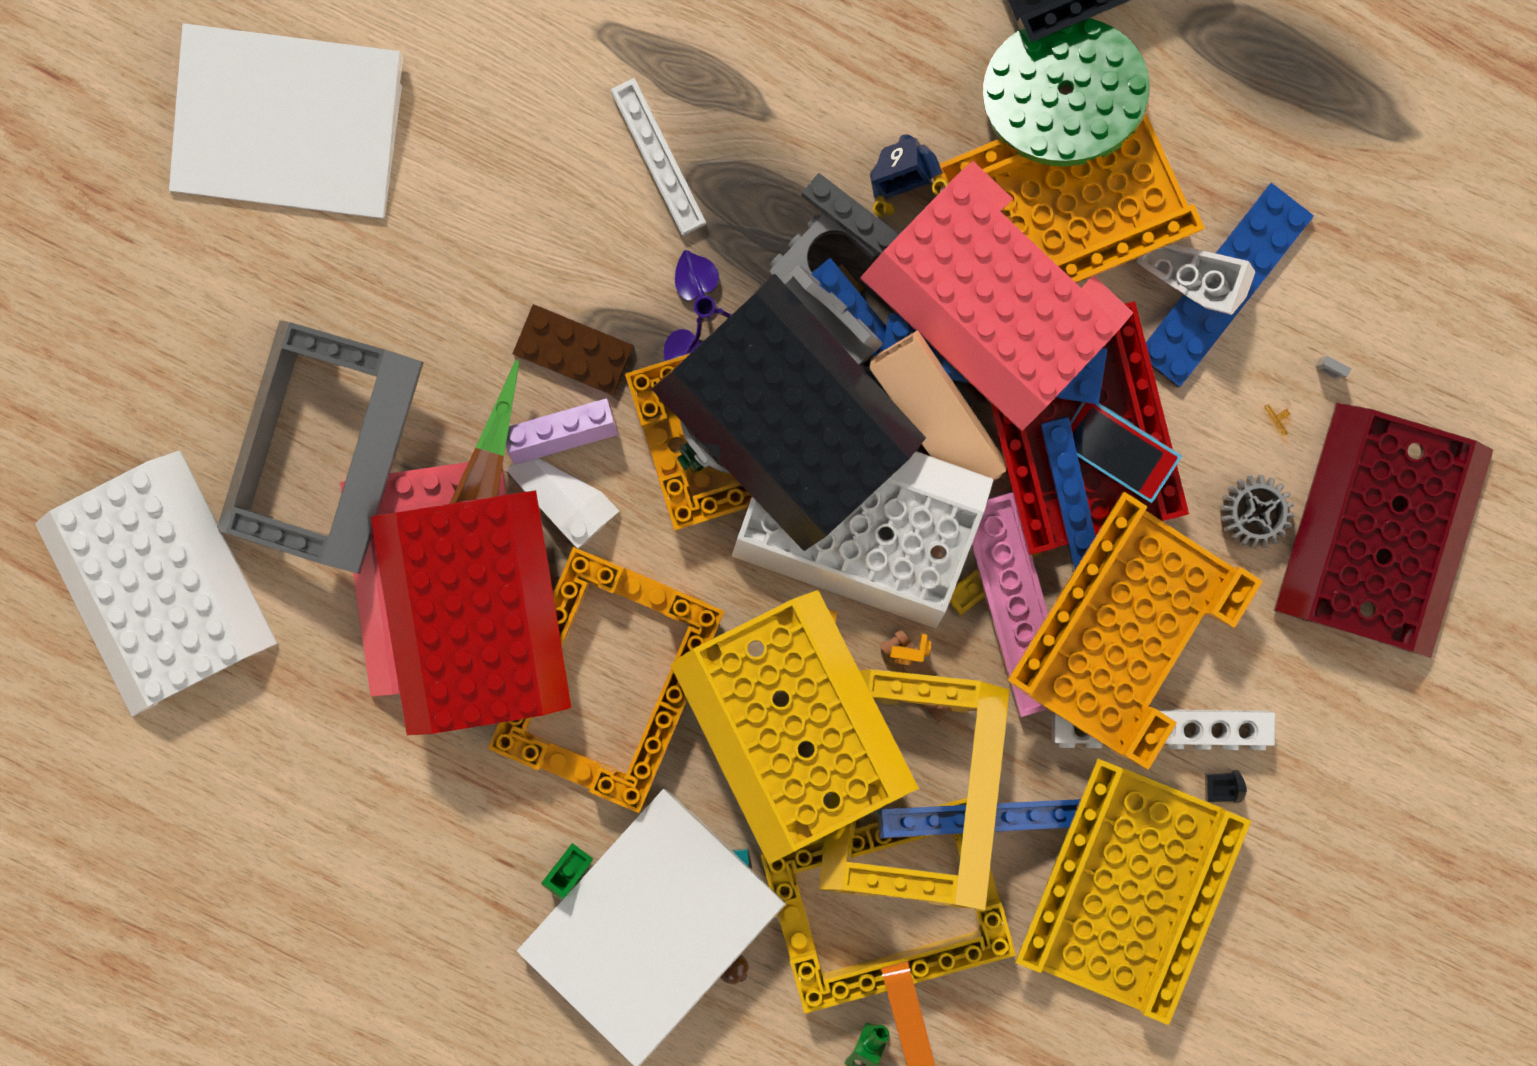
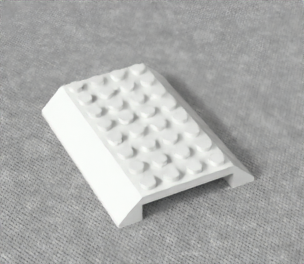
M180 450L147 461L50 510L35 523L132 717L207 677L278 644L222 531L217 528L218 523Z

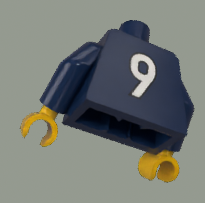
M905 134L899 137L898 143L881 150L878 162L870 172L873 196L877 198L872 209L875 215L883 218L884 209L886 215L892 216L894 206L886 202L885 199L930 184L931 179H934L932 191L936 195L940 193L942 186L945 185L946 187L949 184L941 177L943 171L936 155L927 145H921L917 138Z

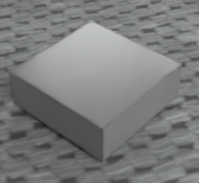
M1329 356L1320 358L1316 365L1317 369L1338 380L1347 377L1351 370L1350 367Z

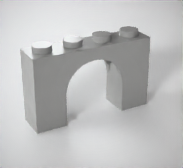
M816 214L806 225L809 229L803 236L797 234L788 244L790 247L789 251L784 256L779 253L769 264L772 268L769 271V275L772 276L775 273L783 281L797 265L811 274L812 272L807 262L808 252L815 241L831 234L841 235L850 239L871 260H873L876 254L825 214H822L821 217Z

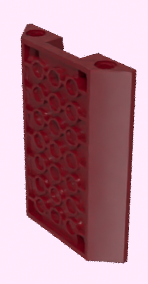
M1336 403L1273 611L1431 658L1493 449L1476 440L1377 410ZM1413 443L1417 444L1421 449V454L1417 459H1412L1408 454V448ZM1396 496L1402 497L1405 501V507L1400 512L1395 511L1392 507V501ZM1380 549H1385L1389 553V560L1383 565L1376 559V554ZM1366 601H1369L1374 608L1372 615L1369 617H1364L1360 611L1361 605Z

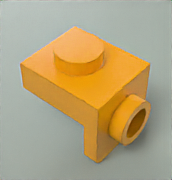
M920 633L918 649L891 645L889 656L895 658L894 663L911 665V660L923 662L924 656L929 657L931 641L927 640V634Z

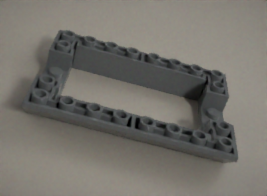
M279 320L217 528L227 534L316 563L360 574L373 532L371 516L378 515L424 362L375 346ZM296 353L377 377L329 535L282 522L262 513L249 511L252 507L296 361Z

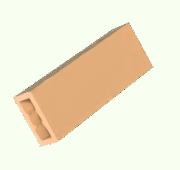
M918 330L871 358V371L891 400L926 437L922 445L931 457L993 478V481L999 479L1006 472L1003 455Z

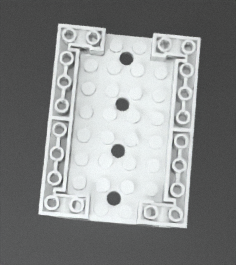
M916 451L900 469L828 536L806 551H803L752 497L731 557L936 629L947 610L982 519L993 478ZM882 527H890L894 531V536L889 540H884L880 538L878 531ZM936 545H940L946 549L947 553L942 558H935L930 553L931 549Z

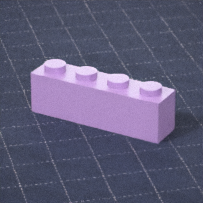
M606 398L509 426L506 448L513 463L516 465L617 436L619 433L613 410Z

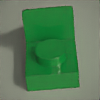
M572 843L542 881L541 885L563 901L594 859Z

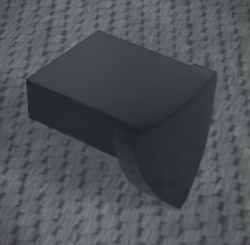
M1232 770V773H1205V801H1233V803H1241L1244 800L1247 787L1243 776L1238 770Z

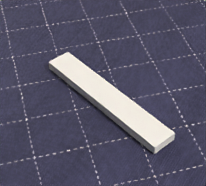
M635 78L610 89L682 236L707 225Z

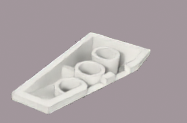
M1172 243L1138 257L1136 262L1204 308L1230 315L1235 312L1247 297L1255 274V270L1249 261Z
M539 458L516 465L513 463L506 469L525 492L536 490L539 507L578 549L582 548L620 512L601 491Z

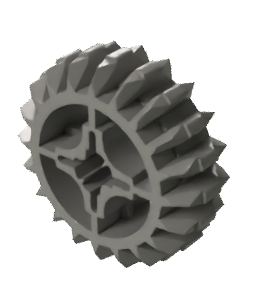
M1252 475L1247 476V484L1242 479L1237 480L1239 489L1234 486L1228 488L1233 496L1223 495L1222 497L1224 501L1229 502L1228 506H1220V510L1227 511V516L1220 517V520L1229 521L1230 523L1224 527V530L1231 531L1234 529L1235 531L1231 534V539L1236 540L1241 536L1240 545L1245 546L1248 541L1250 548H1257L1258 542L1262 548H1267L1268 540L1272 544H1277L1276 534L1284 538L1286 532L1282 528L1292 527V524L1286 521L1287 518L1295 517L1294 513H1288V508L1294 507V502L1286 503L1285 499L1291 496L1290 492L1281 494L1280 492L1283 490L1284 485L1280 483L1274 487V478H1269L1265 483L1264 475H1258L1256 481ZM1259 489L1265 491L1272 499L1261 502L1257 496L1252 495L1250 490ZM1244 497L1245 511L1238 518L1237 507L1240 499ZM1255 507H1265L1259 512V516L1249 517L1255 512ZM1277 507V517L1271 527L1270 512ZM1253 521L1258 528H1262L1264 533L1253 534L1242 525Z

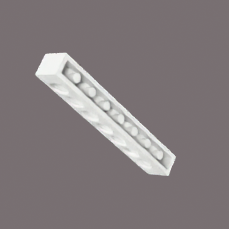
M1157 709L1177 722L1165 744H1168V749H1184V744L1195 745V749L1210 750L1212 745H1222L1224 750H1239V745H1249L1250 750H1266V745L1275 746V712L1269 710ZM1052 712V741L1059 743V747L1075 748V743H1086V748H1102V743L1086 733L1076 735L1074 732L1075 726ZM1193 722L1196 727L1195 733L1190 737H1186L1184 727L1186 724ZM1216 723H1221L1223 727L1221 735L1213 737L1211 733L1212 726ZM1247 723L1250 727V732L1246 737H1240L1239 727Z

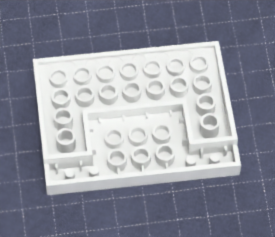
M182 23L169 191L385 219L402 90L400 80L404 56L400 51Z
M663 789L521 945L517 952L634 1066H640L780 912L786 903L691 810L687 809L670 791Z

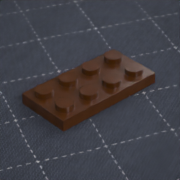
M533 304L512 354L614 396L634 345Z

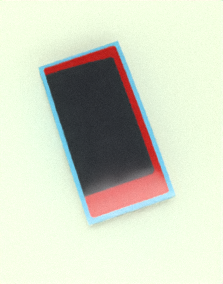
M1082 402L1070 421L1077 456L1151 503L1182 458L1181 454L1100 403L1096 405Z

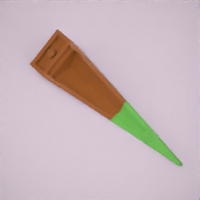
M518 359L511 368L449 504L498 496L519 368Z

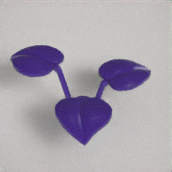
M684 250L678 260L675 271V286L677 292L685 300L692 301L696 299L694 311L698 315L696 320L697 331L695 336L687 329H680L671 333L664 345L665 361L689 354L703 342L699 338L704 321H713L718 315L727 318L732 315L722 308H718L715 301L704 294L714 291L718 285L719 272L716 266L707 258L696 255L688 250Z

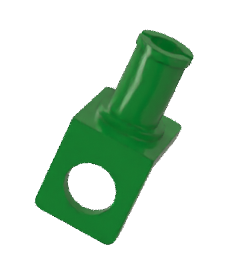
M868 1022L865 1023L853 1052L846 1058L844 1064L847 1066H861L854 1061L859 1060L867 1066H877L889 1039V1030L883 1025L874 1026Z

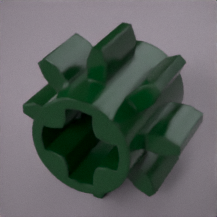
M688 442L678 449L681 455L677 459L684 471L690 468L692 473H696L705 468L695 459L694 456L697 453Z

